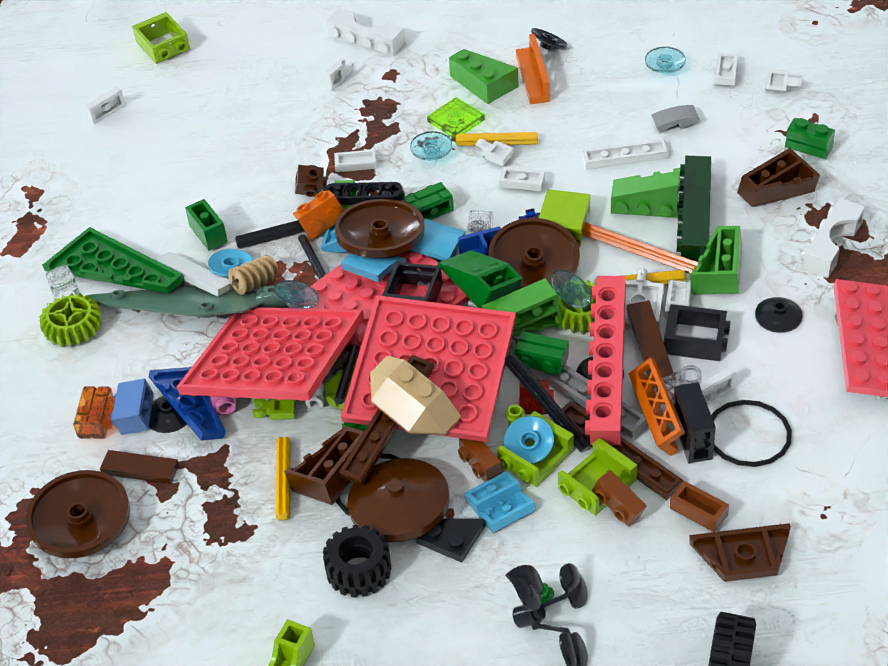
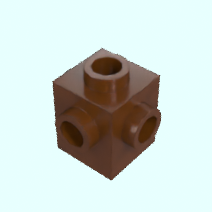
M298 165L295 177V194L315 197L327 185V176H324V168L315 165Z

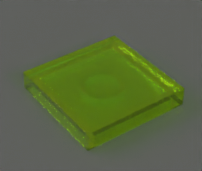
M457 97L427 116L428 123L456 139V134H465L485 120L484 113Z

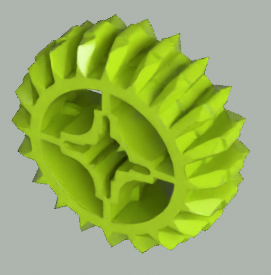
M579 278L578 282L570 280L568 284L562 283L560 288H555V292L558 295L564 331L570 329L572 334L575 331H580L581 334L586 330L590 332V322H595V318H591V304H596V299H592V285H596V282L591 284L589 279L586 282H581ZM554 313L551 314V317L554 318L555 322L558 324L557 315L554 317Z
M72 292L69 296L62 294V298H54L53 303H47V307L42 309V314L39 316L40 328L47 341H51L53 345L59 344L63 347L67 344L71 347L72 344L77 343L80 346V342H88L89 337H95L96 331L100 330L102 312L95 299H91L89 295L83 296L79 293L74 296Z

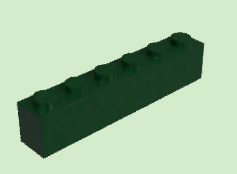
M685 155V164H680V177H684V179L680 178L679 191L683 193H679L678 206H683V208H678V221H682V223H678L677 237H681V239H677L676 252H681V256L698 262L699 257L705 253L706 245L709 242L711 156Z

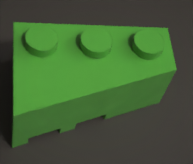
M466 49L449 57L450 77L487 104L519 87L518 68Z
M680 167L674 168L673 172L661 174L658 171L646 177L636 175L614 179L611 193V213L676 218Z
M717 226L706 245L705 253L698 259L696 269L690 273L692 294L739 293L742 255L740 226Z
M546 278L482 305L483 309L516 313V322L512 336L521 335L522 331L536 330L537 332H542L545 328L554 326L557 329L563 328L558 295ZM554 313V317L557 315L558 324L555 322V319L551 317V314Z

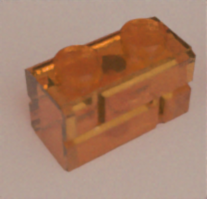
M84 386L73 423L77 437L80 439H91V437L94 439H105L108 429H112L111 412L114 409L115 396H113L112 389L109 386H98V388L95 386Z

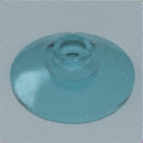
M657 47L650 50L645 56L647 67L658 73L676 72L683 68L686 60L685 55L673 47Z
M428 131L414 137L411 141L410 149L412 154L419 159L428 161L438 160L450 153L452 141L444 133Z
M557 270L551 276L552 287L564 302L576 308H585L590 304L592 299L591 292L586 283L576 274L567 270Z
M283 280L275 284L274 294L289 307L306 309L318 304L319 296L317 292L304 283Z

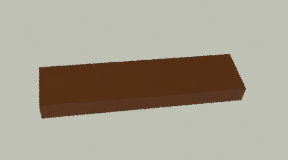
M650 300L627 304L626 310L643 362L650 357L653 358L665 385L675 384L676 378ZM651 369L646 371L648 377L650 376Z

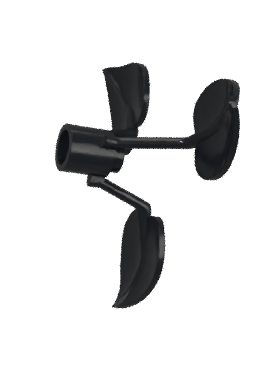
M572 563L564 564L560 569L559 578L565 593L541 603L543 583L538 571L531 565H521L510 570L505 576L513 584L523 605L514 607L512 612L516 626L524 628L532 625L533 630L544 629L562 632L559 636V644L566 666H587V649L583 639L577 632L571 633L565 627L540 624L545 619V607L566 598L569 599L574 609L585 605L588 597L587 586L578 568Z

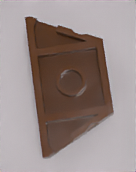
M790 523L689 535V544L724 582L777 576L791 526Z

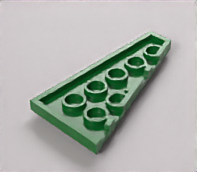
M91 227L87 228L42 264L44 271L168 294L184 281L182 273Z

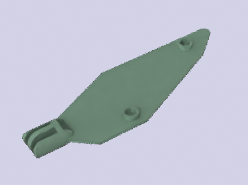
M288 284L263 286L257 291L252 290L244 295H240L233 288L217 297L193 285L176 287L169 294L151 290H115L112 293L91 294L89 297L95 299L97 304L108 307L210 318L214 315L244 313L257 306L262 308L290 306L292 303V289Z

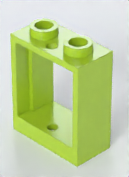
M167 12L132 26L136 42L156 64L190 50L187 33ZM170 33L173 37L154 46L150 42V40Z

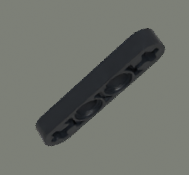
M399 182L331 183L322 190L332 192L340 205H354L372 199L402 201L405 197V192ZM374 190L379 191L375 196H368ZM358 191L355 196H348L350 192Z

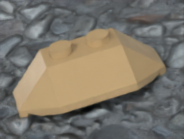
M386 356L370 372L371 403L410 434L446 435L461 419V415L443 390L406 360Z

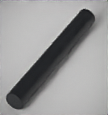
M301 234L298 240L318 279H321L326 273L306 235Z
M357 344L350 346L334 398L337 404H343L360 350V346Z

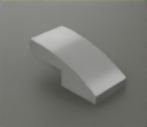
M694 105L675 106L651 114L659 133L677 124L683 129L700 121Z

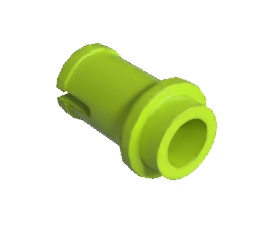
M511 405L506 410L505 416L508 420V427L515 420L525 417V412L521 406Z

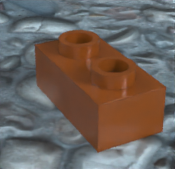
M458 438V454L463 462H468L478 479L481 478L486 482L502 473L501 461L484 442Z
M608 470L600 477L592 489L595 495L599 497V501L606 504L613 511L614 516L628 527L642 515L647 507L611 470Z
M686 481L680 485L670 498L671 510L712 532H715L728 516L729 504Z

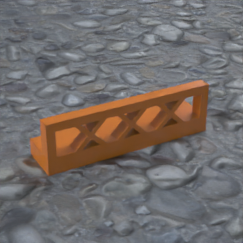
M529 34V47L516 49V58L529 103L550 102V82L535 34Z
M650 357L628 373L657 447L672 456L679 451L675 440L682 436L685 431L657 364ZM648 369H651L649 377L643 374ZM653 386H656V387L659 388V390H658V392H657V395H656V393H655V391H654ZM660 404L666 405L664 413ZM668 423H673L675 430L671 432Z

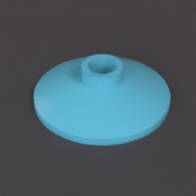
M225 249L210 256L208 267L213 273L228 277L229 269L248 263L253 259L245 251Z
M525 416L515 420L508 427L504 436L505 448L531 464L545 459L554 445V435L551 427L546 421L535 416ZM534 440L535 443L529 447L526 446L527 441Z

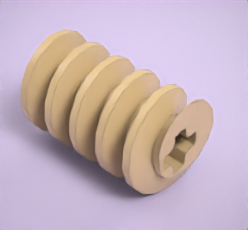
M264 255L229 269L228 278L234 290L238 294L244 295L246 292H251L260 286L273 283L278 272V266L271 256Z

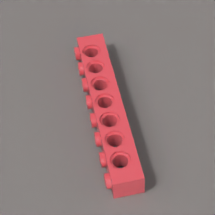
M597 276L596 285H592V299H596V304H591V318H595V322H590V336H594V341H589V355H593V360H588V375H592V380H587V394L591 395V400H586V415H590V420H585V435H590L591 445L598 438H601L609 445H621L626 282L625 276Z

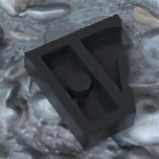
M442 519L428 533L417 537L416 543L462 563L486 527L484 519Z

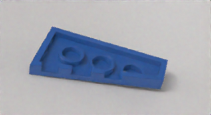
M191 367L150 370L149 379L201 441L224 439L226 431L209 396L179 395L177 386Z

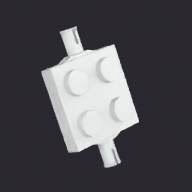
M642 268L637 270V279L625 280V323L630 324L629 336L633 337L634 332L626 310L627 304L650 300L658 327L660 323L664 284L647 281V269L643 268V274Z

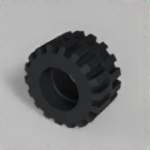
M352 525L353 528L348 529L346 526L342 528V532L336 531L333 533V539L328 538L326 547L323 548L327 580L329 584H332V588L335 591L340 589V594L344 596L349 593L351 597L357 598L359 594H362V597L368 596V592L374 594L378 591L379 586L384 587L386 579H389L391 575L388 542H386L384 535H379V531L375 528L370 530L369 526L363 525L362 528L358 527V525ZM359 557L368 559L360 564L347 563L348 561Z
M726 612L718 614L708 666H750L756 631L755 618Z

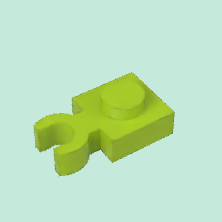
M263 398L254 399L255 408H259L253 409L254 418H263L266 415H270V420L295 419L296 400L270 399V401H266Z

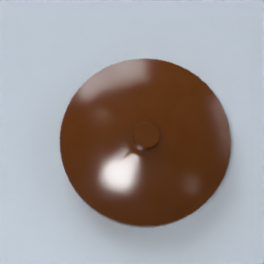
M372 199L354 204L345 209L335 222V236L338 244L354 255L367 258H385L405 253L422 240L425 232L424 218L420 211L406 202L393 199Z
M525 218L513 221L502 227L494 235L489 246L490 257L509 263L523 278L518 290L544 278L555 290V288H560L562 283L568 284L575 276L579 267L580 251L574 236L560 224L546 219Z
M410 458L392 459L376 464L362 486L353 483L347 498L348 511L353 524L358 525L360 528L363 525L369 526L370 530L375 528L379 531V535H384L386 542L407 541L428 533L444 518L450 503L448 483L444 475L433 465Z
M95 470L73 471L49 481L35 494L27 509L26 525L33 542L43 552L59 558L85 557L108 547L121 535L129 520L130 503L122 484L111 475Z

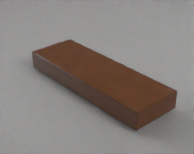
M108 450L100 471L111 476L172 484L179 462L178 459Z

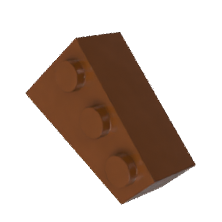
M788 148L741 177L737 194L751 207L815 192L820 174L791 148Z
M345 426L323 442V447L313 455L310 453L303 457L304 461L294 469L292 467L286 469L284 472L292 492L333 505L351 482L340 477L339 471L364 431Z

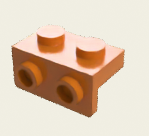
M329 190L319 192L314 197L315 199L309 203L301 204L297 207V211L293 213L310 240L333 226L338 216L344 211L335 195Z

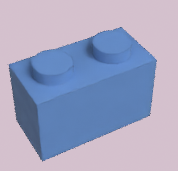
M145 378L118 383L117 393L114 395L115 404L113 412H111V422L113 426H116L121 435L146 431L149 428L154 392Z

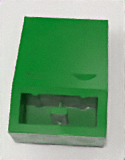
M473 250L438 263V266H441V269L478 308H482L484 304L517 291L523 280L509 263Z

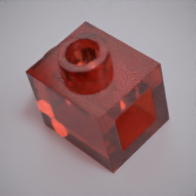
M537 380L554 399V390H549V380ZM520 382L519 406H521L525 414H532L534 411L539 414H547Z

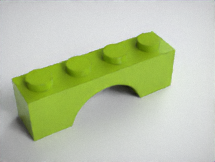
M287 619L274 640L273 653L268 666H304L315 647L312 629Z

